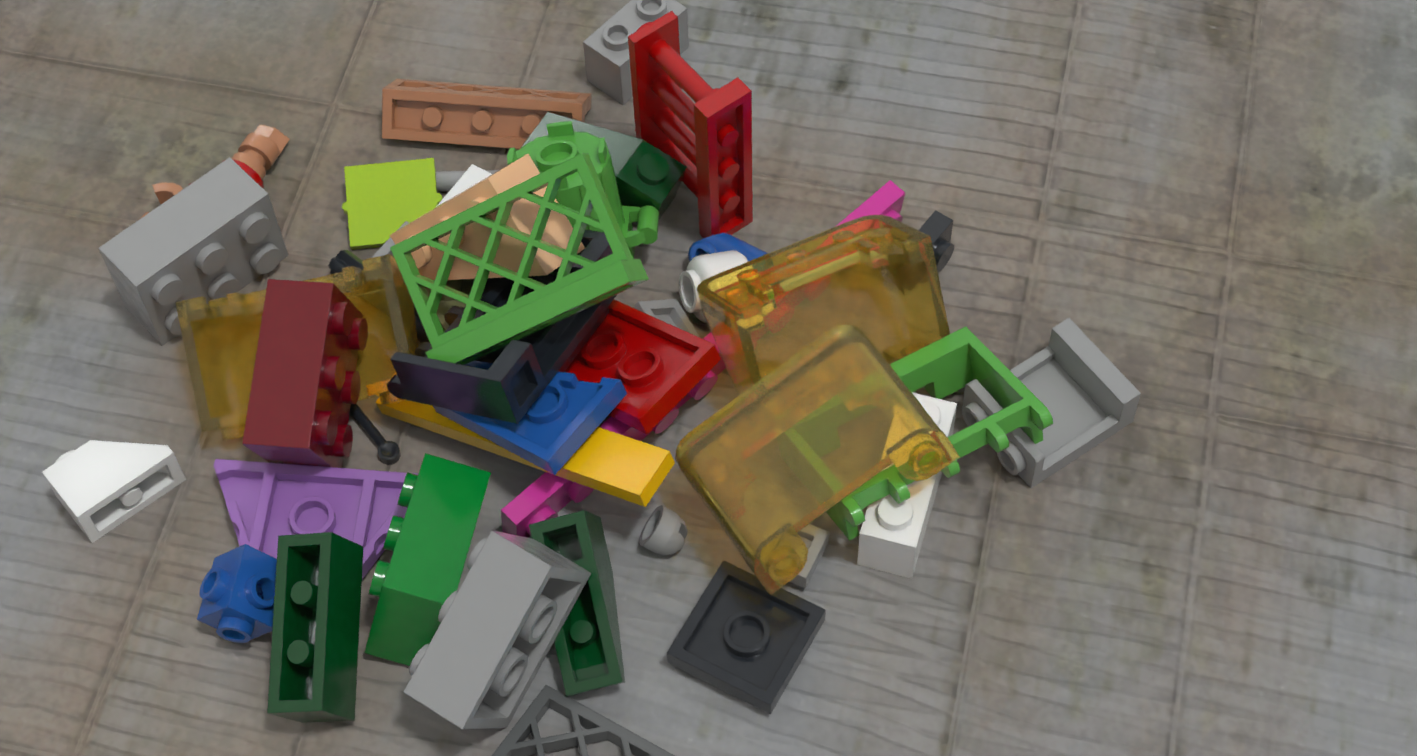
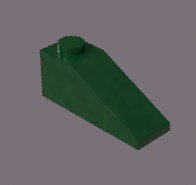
M550 112L546 113L521 146L522 148L537 137L548 135L547 124L572 121L573 129L576 132H588L598 138L604 137L609 154H611L621 205L640 208L647 205L653 206L659 212V220L675 198L687 166L643 139Z
M582 510L529 524L532 539L537 540L591 572L589 579L554 641L566 696H573L625 683L613 571L601 517Z

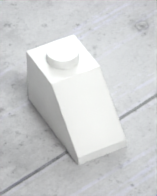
M89 440L76 450L64 453L53 465L42 471L57 499L91 543H94L186 480L174 452L168 445Z

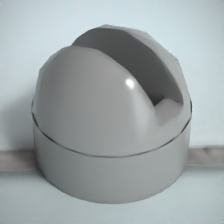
M660 505L648 518L641 532L639 544L657 554L664 556L674 554L684 546V539L688 534L687 526L677 513Z

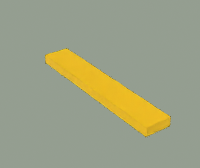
M387 387L375 402L382 414L548 472L437 413L432 405L399 399L393 396ZM597 427L557 472L556 476L646 507L674 466L675 461L669 450Z

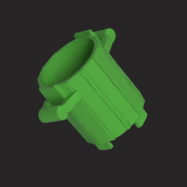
M572 121L547 124L548 135L535 138L517 151H515V147L509 148L507 154L508 165L529 154L540 173L581 153H588L633 259L635 246L642 243L652 244L657 240L659 212L655 207L647 205L640 208L621 205L612 158L604 137L598 138L588 132H576L573 129ZM578 171L562 179L555 199L559 204L579 212L586 189ZM593 208L590 216L598 219L596 212ZM566 216L574 228L576 220ZM632 222H638L637 230L633 231ZM588 224L586 226V230L604 232ZM552 271L549 274L557 276L558 272Z

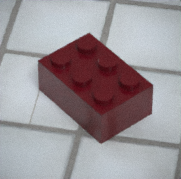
M268 279L242 444L269 463L342 468L343 458H348L351 453L353 431L351 425H348L351 404H356L360 395L361 382L359 372L356 371L358 351H363L367 344L368 324L367 320L363 318L364 315L334 283Z

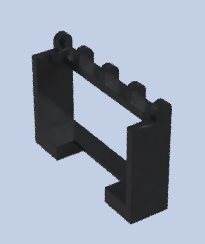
M585 229L581 240L585 249L577 255L596 262L613 254L604 232ZM573 263L570 274L583 268V266ZM499 278L487 279L480 300L485 297ZM617 295L548 326L533 346L528 342L511 340L488 370L428 358L425 352L433 349L430 342H422L415 350V355L396 352L390 360L397 375H394L387 383V389L393 396L399 399L518 424ZM452 306L445 314V321L449 325L445 333L459 327L464 307Z

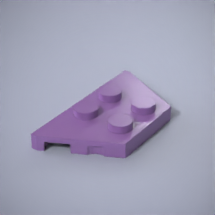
M215 459L214 469L238 538L239 546L247 544L276 559L278 536L333 532L363 546V579L385 551L383 547L393 515L404 518L407 511L406 507L397 505L407 473Z

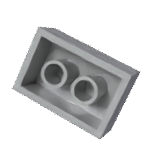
M230 157L98 248L125 308L162 346L177 335H182L189 331L199 319L217 306L232 300L238 291L262 274L271 272L281 260L288 256L269 194Z
M491 530L488 538L485 537L480 540L471 552L467 563L470 571L459 591H454L442 605L438 615V621L441 624L430 644L424 645L413 658L409 668V674L412 677L403 691L462 730L508 727L591 575V572L535 539Z

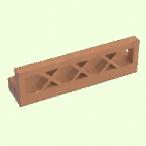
M396 79L382 89V138L499 148L515 147V149H520L547 112L585 122V115L591 109L592 93Z

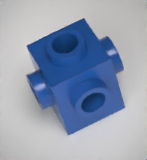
M247 544L215 557L212 568L204 577L199 594L202 598V603L197 620L216 628V633L221 638L237 643H246L251 639L272 632L277 559Z

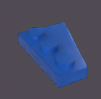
M473 361L465 366L488 370L493 363ZM557 372L518 424L446 408L433 407L437 413L556 475L626 396L627 392L621 379L602 377L600 383L578 381L574 373Z

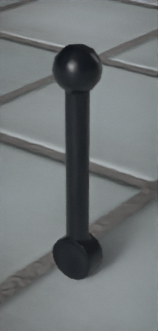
M357 403L351 404L350 413L378 447L380 461L386 465L395 464L401 457L398 444L393 441H386Z

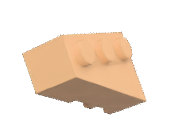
M526 154L392 233L390 237L396 245L540 174L530 155ZM547 186L534 192V194L544 197ZM524 198L514 202L506 225L530 235L540 205ZM498 210L485 217L495 220ZM551 210L541 240L566 250L573 231V227L566 215ZM476 222L467 225L459 249L482 258L492 229ZM450 234L438 240L448 243ZM503 234L493 263L518 272L527 243ZM582 242L580 243L577 254L585 249ZM426 245L411 254L420 275L435 281L444 252ZM538 248L529 276L548 275L560 267L563 258ZM455 257L448 280L475 279L479 266ZM490 271L488 278H503V276Z

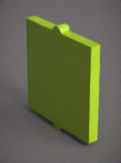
M434 158L344 167L347 202L342 204V209L348 215L351 250L382 247L390 238V235L396 232L405 221L409 223L414 221L441 202L443 198L440 193H437Z

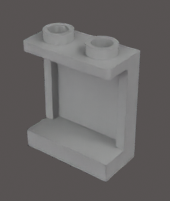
M1067 318L1052 328L1049 346L1010 370L1047 407L1052 415L1053 424L1043 429V441L1037 444L1021 428L1006 434L1009 440V447L997 453V456L1003 467L1010 474H1018L1032 488L1132 423L1141 393L1070 318ZM977 379L965 385L962 415L968 427L1003 409Z

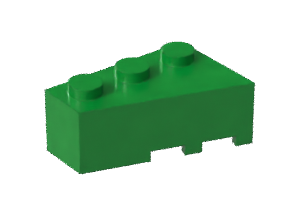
M426 453L418 475L407 472L397 504L406 507L407 511L404 518L393 515L383 547L385 550L392 551L393 555L390 563L378 560L368 593L369 595L379 597L366 644L365 654L410 666L417 652L424 645L430 644L441 624L438 621V615L442 605L458 589L491 472Z

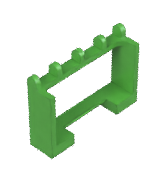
M965 326L775 421L783 460L850 541L859 536L857 525L865 522L862 510L866 506L889 494L899 504L908 500L910 492L907 485L938 469L948 478L960 473L957 459L986 444H989L999 453L1009 447V440L1006 434L1017 428H1021L1037 444L1043 441V429L1053 424V418L1047 407ZM977 379L1003 408L848 489L843 487L821 460L842 449L839 429L900 399L902 390L914 392L925 386V390L932 397L942 399L965 387L972 380Z

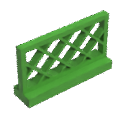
M581 153L390 247L433 348L425 352L427 357L460 365H467L507 346L511 340L518 341L649 280L641 260L633 259L588 153ZM577 171L586 189L579 212L554 202L562 179ZM547 186L544 197L534 194V192ZM522 198L540 205L530 235L506 225L513 203ZM593 208L596 212L598 219L590 216ZM498 210L495 220L485 217ZM551 210L576 220L566 250L541 240ZM473 222L492 229L482 258L459 249L465 227ZM587 224L604 231L613 254L596 262L577 255ZM450 234L448 243L438 240ZM503 234L527 243L518 272L493 263ZM426 245L444 252L435 281L420 275L411 254ZM538 248L563 258L555 281L548 285L528 277ZM455 257L479 266L470 295L446 286ZM573 263L583 266V268L570 274ZM490 271L514 281L507 304L499 308L480 300ZM525 286L535 290L522 296ZM426 287L432 289L430 296L428 295ZM443 294L466 304L459 327L446 333L437 316V310ZM477 309L486 312V314L474 319Z

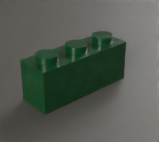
M333 532L278 536L267 713L301 723L355 721L363 546Z

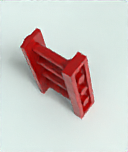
M670 11L653 22L643 24L636 32L628 36L636 138L645 140L687 166L682 182L698 198L699 234L704 239L720 233L733 235L753 222L752 91L738 77L721 88L713 89L680 56L678 16L673 11ZM682 89L694 100V102L682 91Z

